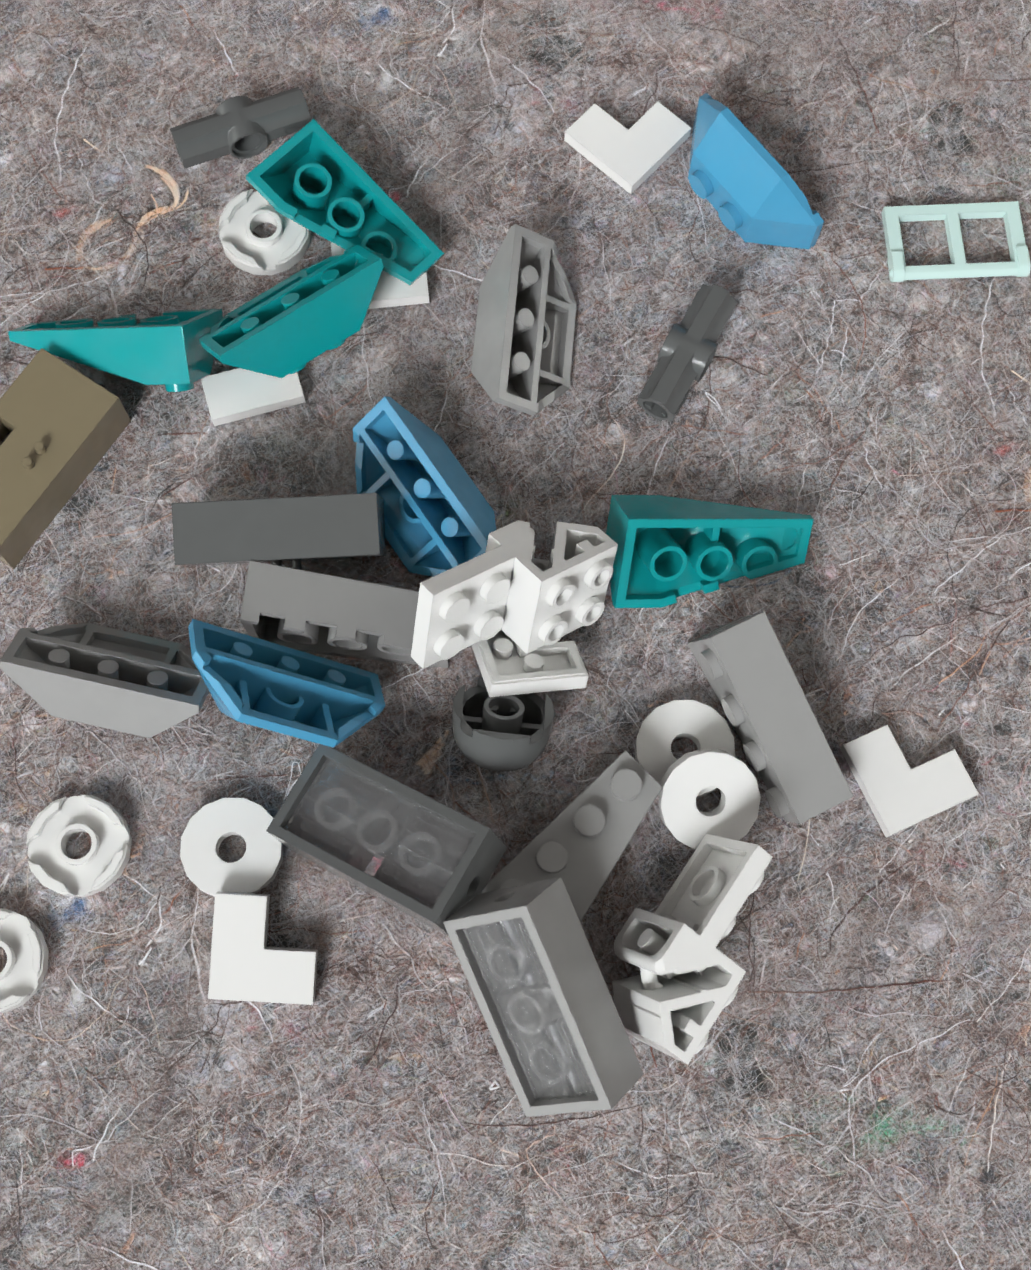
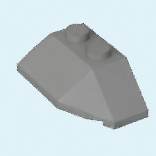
M514 224L510 227L480 285L471 373L492 401L533 416L569 390L577 304L566 273L555 256L559 253L554 240Z
M91 623L56 625L39 631L34 627L20 628L0 659V669L51 716L146 738H151L198 714L209 693L202 676L192 660L191 651L184 644Z

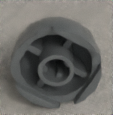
M483 677L478 678L476 687L465 691V685L458 689L453 700L451 718L454 741L466 759L481 768L495 772H509L525 768L544 752L555 716L552 700L546 694L544 701L535 693L489 697Z

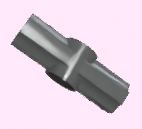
M299 87L256 101H252L246 96L231 97L218 105L215 114L170 128L182 165L186 169L228 154L237 159L252 158L265 150L268 141L298 132L312 119L303 92Z
M702 284L681 323H675L659 352L658 363L638 397L637 404L645 410L647 415L659 421L668 420L673 422L675 416L679 413V409L687 399L694 382H700L717 350V341L738 303L725 288L716 284Z

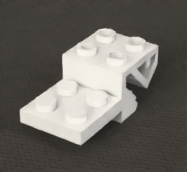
M517 520L489 533L486 553L420 583L411 658L422 669H425L441 660H448L454 657L459 651L481 640H488L494 637L501 630L526 654H529L544 645H552L558 642L564 635L582 626L593 624L601 617L605 608L604 601L609 580L613 574V564L618 544L598 527L557 521L550 559L543 560L534 558L536 546H533L535 532L530 528L529 522Z
M705 834L656 912L652 913L636 907L614 940L615 955L625 962L640 967V975L612 981L614 1004L625 1030L639 1041L687 1065L693 1056L705 1046L709 1037V1030L723 1008L727 1007L735 998L738 984L746 973L744 969L719 951L716 946L721 939L731 932L740 908L747 897L758 889L764 879V871L773 856L762 847L753 843Z

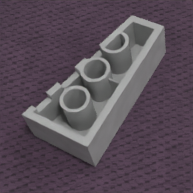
M249 560L240 620L249 636L305 653L418 665L411 658L419 590L413 591L388 584L364 582ZM450 659L441 660L431 666L449 668Z
M765 611L735 619L687 643L722 705L727 718L743 743V750L748 762L756 772H759L768 789L765 791L766 799L778 818L783 817L787 822L802 824L854 797Z
M625 750L485 886L482 893L561 877L581 923L657 798L662 786Z

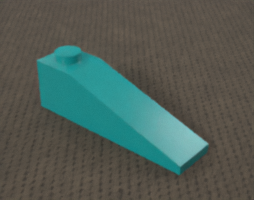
M314 119L246 175V180L278 213L345 250L354 245H360L381 258L384 265L383 271L410 286L444 255L441 249Z
M222 309L165 311L162 316L144 318L140 320V323H137L136 314L120 315L119 317L97 321L98 327H94L92 318L35 322L10 330L8 334L9 340L36 350L43 348L52 355L145 385H165V389L168 392H180L193 389L195 381L211 374L214 356L201 346L199 338L210 332L212 327L223 318Z
M611 495L606 534L618 544L613 564V574L610 578L612 604L615 608H662L677 603L676 597L699 590L707 594L719 590V584L744 576L749 579H755L803 564L806 559L814 519L811 515L663 495Z

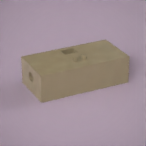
M43 348L40 349L0 398V561L12 569L18 565L131 422L119 397Z

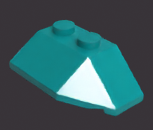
M357 244L346 249L342 255L331 256L310 265L225 315L212 327L210 332L199 338L200 344L206 351L225 365L278 378L299 372L307 365V362L327 350L338 348L345 342L346 338L361 330L384 268L382 260Z

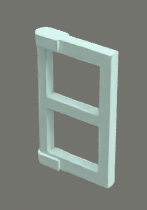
M1018 201L883 207L881 214L891 282L999 276L1028 277L1030 274L1031 263L1028 246L1025 243ZM1004 218L1011 262L966 263L959 220ZM944 220L951 264L906 266L900 222Z

